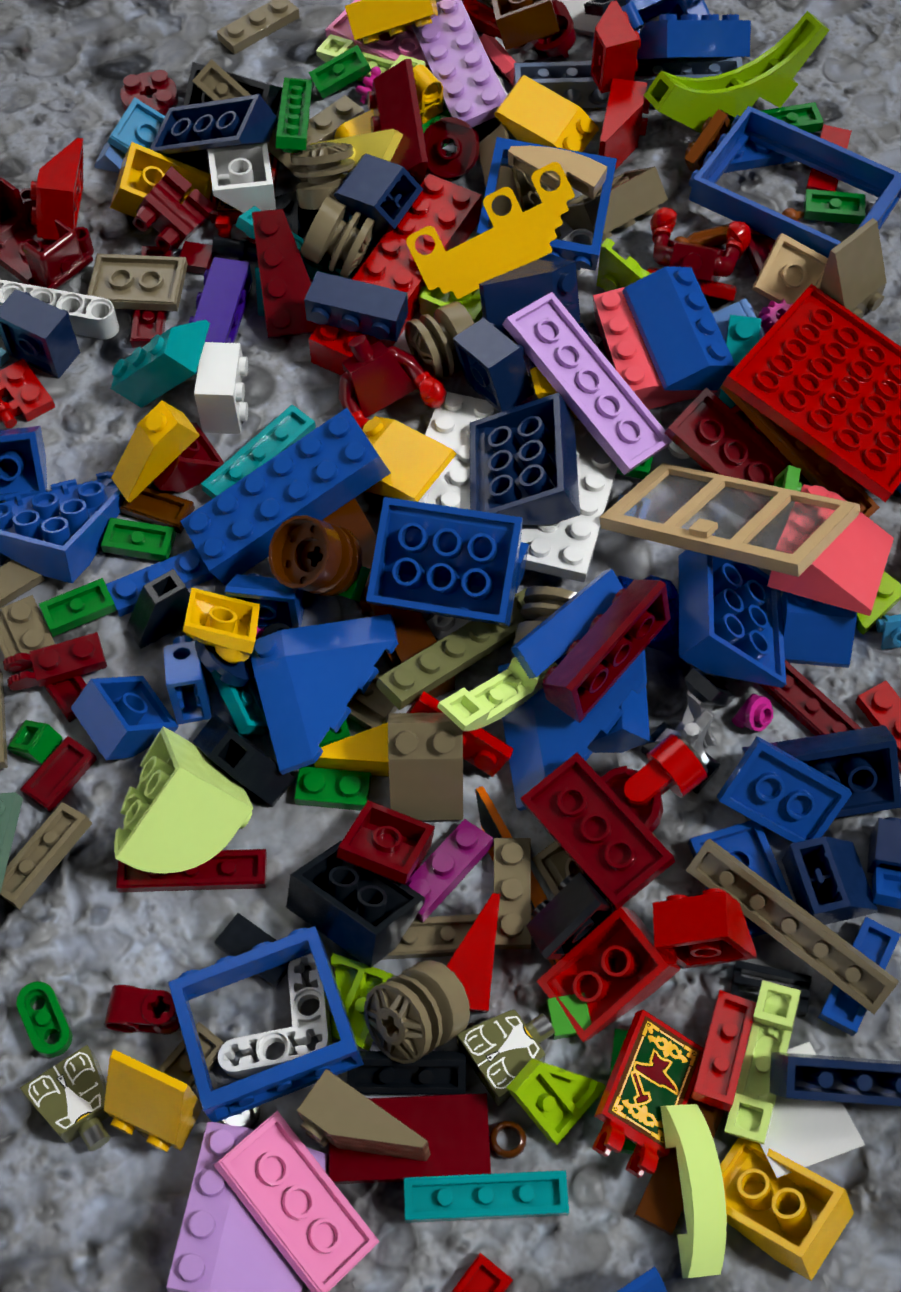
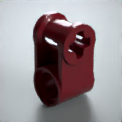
M114 985L112 987L104 1022L106 1028L124 1033L143 1032L162 1035L172 1034L180 1028L173 998L169 992L142 989L129 985ZM165 1007L169 1008V1012H164ZM157 1013H162L160 1018L156 1016Z

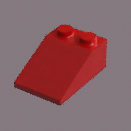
M612 79L598 155L617 158L615 170L638 147L640 135H646L648 118L643 117V113L648 114L650 102L643 96L647 90L646 82Z
M76 138L39 169L37 181L31 182L30 197L31 200H36V207H32L31 224L37 225V238L58 240L60 237L54 221L56 219H59L71 229L77 227L83 194V138Z
M620 907L536 982L549 998L556 997L576 1030V1034L582 1042H586L652 995L681 968L672 959L654 948V935L637 914L631 909ZM575 994L579 1000L587 1002L591 1025L583 1030L558 997Z

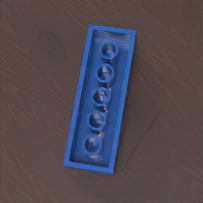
M345 408L180 522L208 570L221 583L227 585L236 574L242 575L269 556V545L273 535L283 522L294 516L302 515L323 520L391 474V472L348 408Z

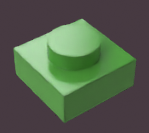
M788 465L775 477L773 486L801 491L802 483L799 482L801 469Z

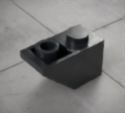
M174 569L147 583L141 590L127 624L128 630L140 649L184 626L190 593Z

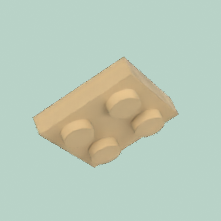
M781 233L777 237L752 290L778 304L783 298L787 304H792L811 284L817 288L820 287L828 258Z

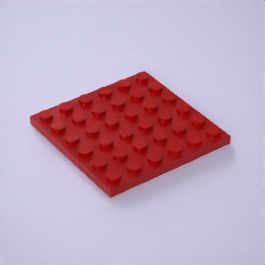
M811 284L728 374L722 385L753 406L762 415L778 424L790 435L807 445L816 454L832 463L844 474L868 489L870 493L886 502L901 483V346Z

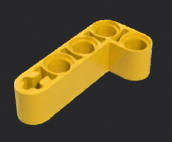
M420 64L413 67L423 125L443 112V85L425 65ZM373 110L341 124L337 128L334 138L339 139L372 133L371 117L374 116Z

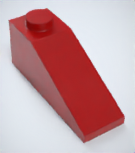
M492 893L446 966L455 973L464 986L469 999L470 1011L485 1013L489 1011L500 894Z

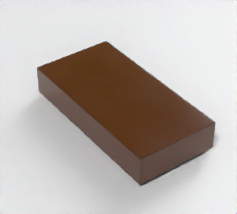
M146 487L131 503L125 499L120 507L122 515L150 524L174 527L175 532L180 534L184 529L180 521L190 515L195 509L192 501L150 487Z

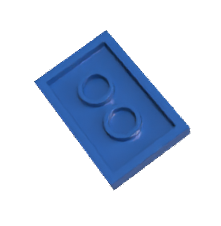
M757 736L717 794L719 802L787 840L797 843L822 837L848 801L852 792L843 784Z
M751 820L689 839L688 845L693 858L705 841L711 839L793 901L763 828L759 823ZM744 916L751 938L767 934V932Z

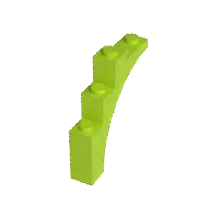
M807 11L791 31L755 60L735 70L701 78L679 77L661 70L643 96L658 112L699 133H702L705 121L710 116L713 117L718 109L733 117L741 116L748 106L752 107L759 97L781 108L798 85L793 78L829 32V29Z

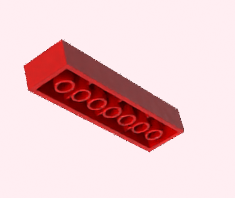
M428 174L420 185L423 188L422 192L397 227L384 234L352 278V280L408 293V315L400 335L405 329L406 322L411 320L420 308V304L417 302L421 288L426 286L407 246L406 240L408 236L426 226H432L435 228L445 251H448L466 242L479 223L481 215V194L432 174ZM421 235L416 239L415 248L418 253L428 255L434 250L435 242L431 236ZM318 325L308 339L311 363L342 375L344 373L343 361L353 356L349 342L353 338L365 334L348 332L344 329L328 325ZM365 335L370 345L381 341L386 347L393 346L395 344L394 341L386 339H377L374 336Z

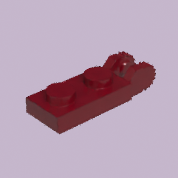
M98 632L29 652L30 654L18 653L7 657L3 661L4 670L9 673L33 667L34 672L23 671L8 677V687L13 691L28 689L38 685L39 687L107 667Z

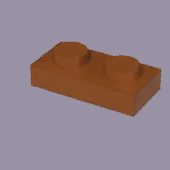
M718 109L713 117L710 116L705 121L702 133L696 142H691L686 149L684 159L688 170L692 172L696 169L700 170L708 152L715 151L723 133L727 134L731 127L728 114Z

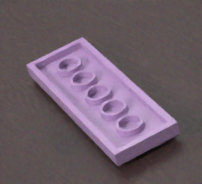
M442 0L437 2L438 16L432 18L433 23L418 28L415 23L411 24L432 74L443 85V99L451 117L461 119L471 127H474L496 117L494 113L506 98V94L462 0Z
M553 292L505 319L502 324L518 345L520 344L524 347L526 355L556 392L561 394L565 403L624 475L666 448L672 442L664 434L665 429Z

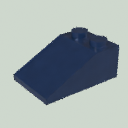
M550 254L479 284L483 317L490 323H495L498 330L511 340H514V338L502 325L505 319L551 292L554 293L576 322L580 321L576 262Z

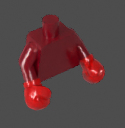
M662 207L657 209L650 221L653 235L652 240L654 242V261L663 267H692L696 278L700 280L719 281L720 277L731 275L737 260L740 259L751 243V229L745 222L733 221L729 224L726 250L671 240L670 235L677 220V213L671 208Z
M359 335L349 342L353 356L342 363L344 373L340 376L338 398L343 410L348 408L362 430L369 421L367 417L417 388L426 406L436 409L444 404L447 396L444 385L432 377L428 371H424L411 354L396 346L386 347L381 341L370 345L365 335Z

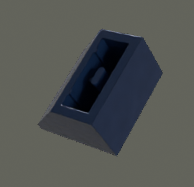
M364 154L333 195L340 203L346 205V210L352 216L356 212L361 213L358 222L361 226L368 217L375 221L371 237L376 239L397 227L423 188L403 166Z
M824 836L789 845L782 863L796 903L824 925L878 912L876 904H873L872 892L853 842Z

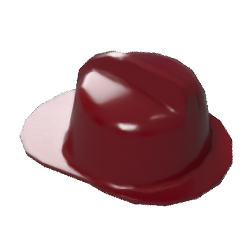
M552 0L560 31L554 33L549 38L538 39L534 46L549 57H559L562 55L567 59L569 58L568 51L576 41L573 20L567 7L562 2Z

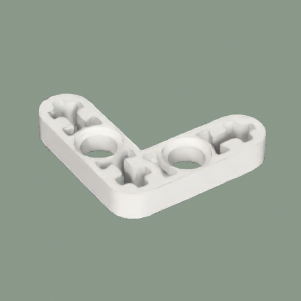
M312 953L292 960L288 965L292 1027L237 1037L226 1041L218 1051V1062L228 1076L234 1079L246 1078L313 1052L307 1047L311 1043V1037L317 1036L320 1041L316 1043L315 1050L333 1044L329 1003ZM307 965H310L313 969L309 972V981L312 987H306V982L301 975ZM306 1000H319L320 1006L317 1012L310 1016L300 1013V1008ZM291 1040H295L298 1044V1046L295 1047L297 1051L296 1055H294L295 1051L293 1044L291 1043ZM275 1042L284 1043L285 1051L280 1058L275 1060L266 1058L265 1054L268 1046ZM241 1051L245 1057H241L239 1065L234 1066L230 1060L235 1058V1052ZM257 1054L259 1062H256L252 1056Z

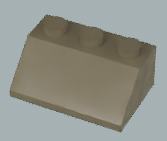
M656 166L626 171L613 178L602 241L612 236V230L618 227L619 229H624L635 224L636 217L654 214L659 209L658 205L668 201ZM602 187L594 199L582 194L566 203L569 210L562 214L561 217L573 230L587 229L594 233Z

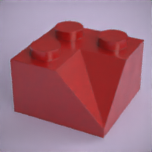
M718 888L706 889L702 891V895L691 897L681 894L670 895L666 897V901L652 903L654 948L683 968L757 958L756 949L740 903L725 890Z

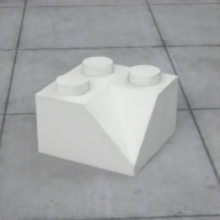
M267 143L207 149L214 197L219 198L243 213L253 206L262 211L276 210Z
M204 343L194 390L203 433L241 434L242 421L247 422L248 403L244 402L245 386L244 383H241L242 376H247L248 358L242 356L240 343Z

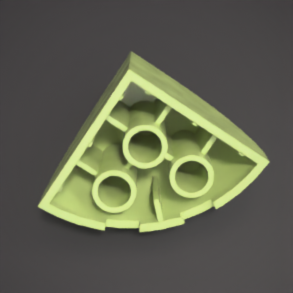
M163 726L139 766L143 769L137 788L130 786L120 813L125 815L123 829L118 828L115 832V859L138 870L151 873H176L195 868L220 853L232 840L239 828L242 829L248 824L252 816L253 806L246 791L237 780L209 759L197 746Z

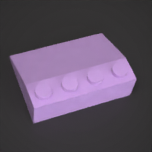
M207 1121L166 1286L168 1292H302L304 1282L213 1166L254 1131L253 1129ZM306 1147L326 1172L329 1154Z

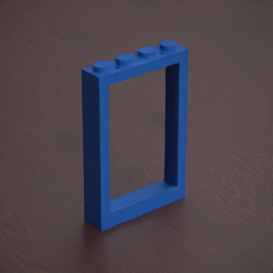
M750 106L746 108L741 116L737 115L734 118L730 131L727 134L723 133L715 151L708 152L700 170L696 169L693 172L688 184L691 187L690 201L733 221L745 222L750 229L774 240L783 233L827 258L829 257L830 250L841 243V241L715 184L748 139L878 197L858 229L873 218L878 222V229L880 230L901 198V173Z

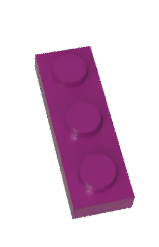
M464 819L415 871L406 885L425 897V903L417 914V919L424 922L494 846L492 836Z

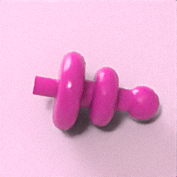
M377 66L372 67L370 77L363 78L362 82L365 84V87L361 85L356 86V92L362 96L360 99L362 104H365L367 100V92L372 91L373 79L381 74V69Z

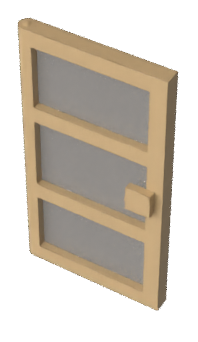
M661 463L599 518L601 529L799 577L859 515L860 504Z

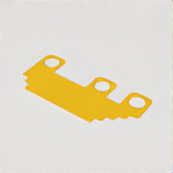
M552 162L533 172L531 180L542 203L525 212L522 211L510 187H503L487 195L483 200V205L493 224V228L448 251H445L435 228L432 226H426L409 235L406 240L407 246L428 290L432 291L439 287L442 293L446 294L452 291L455 297L460 299L478 290L480 283L552 253L550 242L557 239L555 229L563 224L561 215L569 210L566 204L567 201L575 197L562 166L557 162ZM546 171H554L560 177V185L554 191H546L540 185V178ZM500 195L507 196L512 203L510 212L504 216L496 215L492 210L493 200ZM421 235H429L435 242L434 250L428 255L418 253L415 248V241Z

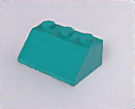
M201 320L171 327L161 335H155L142 348L137 347L132 355L126 359H120L115 364L112 370L114 378L110 389L142 408L195 375L210 322Z

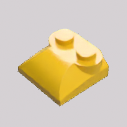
M191 588L183 632L198 642L215 647L216 653L228 663L246 661L252 654L255 645L260 604Z

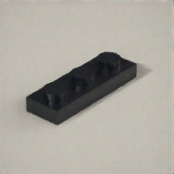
M360 1051L364 1065L347 1071V1084L361 1094H466V1052L432 1051L414 1063L402 1064L391 1060L382 1051Z

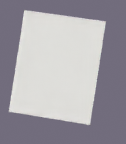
M810 1042L788 1049V1053L817 1055ZM777 1095L765 1144L760 1145L776 1178L792 1172L767 1156L769 1148L803 1167H808L865 1146V1143L842 1102L789 1099Z

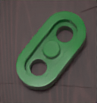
M32 982L24 986L17 996L16 1005L32 1046L44 1057L54 1058L62 1055L69 1049L73 1034L56 993L44 982ZM40 999L45 1000L43 1008L40 1010L33 1009L36 1001ZM59 1033L57 1042L54 1044L47 1043L49 1035Z

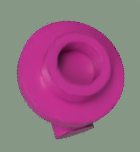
M751 694L732 718L733 724L739 728L747 727L758 732L764 730L773 719V709L770 700L763 696Z

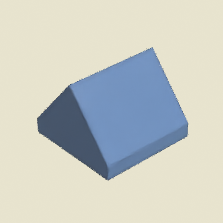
M106 143L95 163V168L119 173L126 154Z

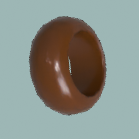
M513 1121L498 1123L490 1134L492 1150L498 1156L506 1159L519 1156L526 1146L524 1129ZM504 1129H511L519 1136L520 1142L513 1150L502 1149L496 1141L497 1135Z

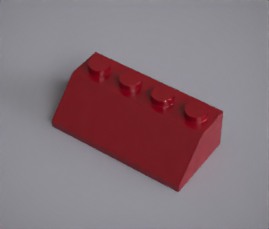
M404 59L373 79L372 91L367 92L368 109L374 112V116L371 117L372 132L395 129L403 134L390 162L403 166L421 185L425 179L428 158L411 59Z
M633 580L626 589L622 588L619 590L608 610L594 618L589 631L581 640L574 641L558 666L551 667L545 674L542 686L546 700L580 723L671 619L666 584L661 580Z

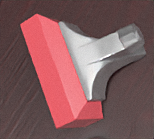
M486 34L480 37L490 62L512 87L514 63L538 59L539 55L534 50H531L538 39L528 42L521 48L505 50L502 39Z

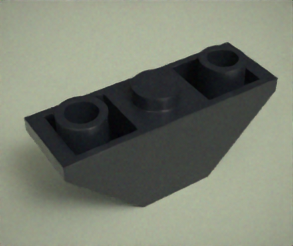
M217 714L211 717L193 740L209 759L271 806L277 803L295 780V777L290 773L282 775L279 771L278 763Z

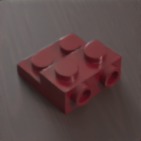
M368 800L338 846L337 858L406 885L414 869L417 870L431 847L435 826Z

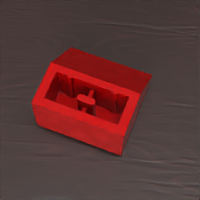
M617 0L609 4L595 27L591 76L601 94L610 91L613 78L634 81L635 72L638 70L637 52L641 47L640 35L632 28L628 14L622 11Z

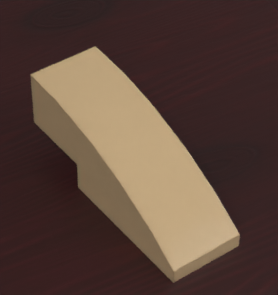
M531 145L511 146L508 150V165L529 177L532 176L534 171L552 162L559 163L571 187L591 199L595 198L606 181L607 166L571 151ZM546 171L542 174L540 183L554 191L560 185V177L554 171Z

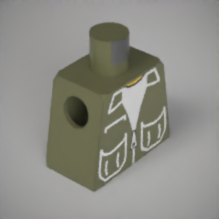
M509 1010L457 1034V1046L461 1052H466L467 1061L497 1106H500L511 1096L506 1087L532 1058L545 1061L546 1055L539 1044L555 1034V1030L543 1013L525 1024L517 1011Z
M88 1045L20 1087L23 1094L66 1143L72 1142L81 1136L88 1150L94 1151L110 1140L111 1137L102 1121L110 1117L104 1111L106 1082L98 1059Z

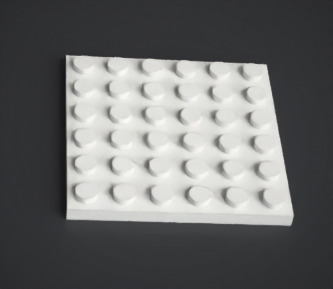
M447 392L444 404L434 410L425 435L453 449L457 455L418 502L470 510V422L499 413L487 400ZM575 420L580 515L551 525H522L521 542L529 544L525 569L585 583L601 528L599 517L605 513L617 466L582 422Z

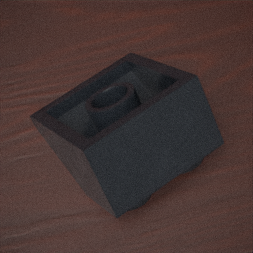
M580 872L577 875L572 873L567 876L557 887L560 892L550 902L548 900L541 902L532 911L531 916L533 919L526 925L545 959L561 960L616 910L589 878Z

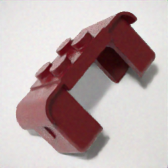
M0 177V265L24 284L57 290L93 262L94 248L88 229L85 227L71 229L65 223L56 219L54 221L60 238L58 240L37 238V225L31 224L32 207H36V200H31L30 197L31 188L19 191V189Z

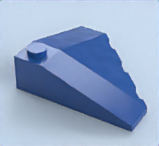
M114 472L96 474L97 480L88 481L81 485H77L76 479L51 484L52 491L42 492L37 495L31 496L30 490L5 495L6 502L0 503V553L42 576L73 583L91 564L99 550L109 519H117L121 512L120 507L125 498L111 479Z
M391 614L284 629L255 640L251 654L252 667L279 771L282 775L317 762L323 753V750L319 747L323 738L329 730L337 733L351 713V709L347 706L357 690L365 693L379 673L375 664L384 651L392 654L399 643Z
M645 650L641 652L580 723L546 700L543 688L518 708L502 717L506 744L514 749L509 759L518 810L527 809L520 798L575 753L578 752L585 761L590 757L593 752L587 747L601 730L608 734L624 713L619 708L632 690L639 694L647 684ZM562 655L555 663L559 665L566 655ZM510 663L498 666V674L508 669Z

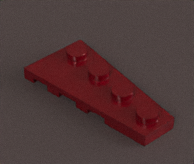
M283 209L252 212L268 338L311 334L319 325L308 321L306 318L304 299L310 288L311 281Z

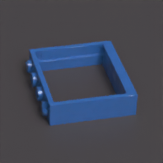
M497 137L484 198L496 191L501 166L514 168L508 165V150L511 146H551ZM567 150L589 157L607 166L606 181L602 185L592 244L585 245L555 239L550 242L552 253L550 254L576 262L577 270L583 268L596 271L617 158ZM482 205L477 235L492 228L488 227L490 218L484 205Z
M315 926L296 929L287 937L274 942L259 943L251 951L238 956L223 957L214 965L201 970L186 971L179 978L168 982L201 1105L211 1122H219L316 1084L326 1069L334 1075H339L364 1065L323 942ZM312 953L341 1041L213 1090L188 1000Z

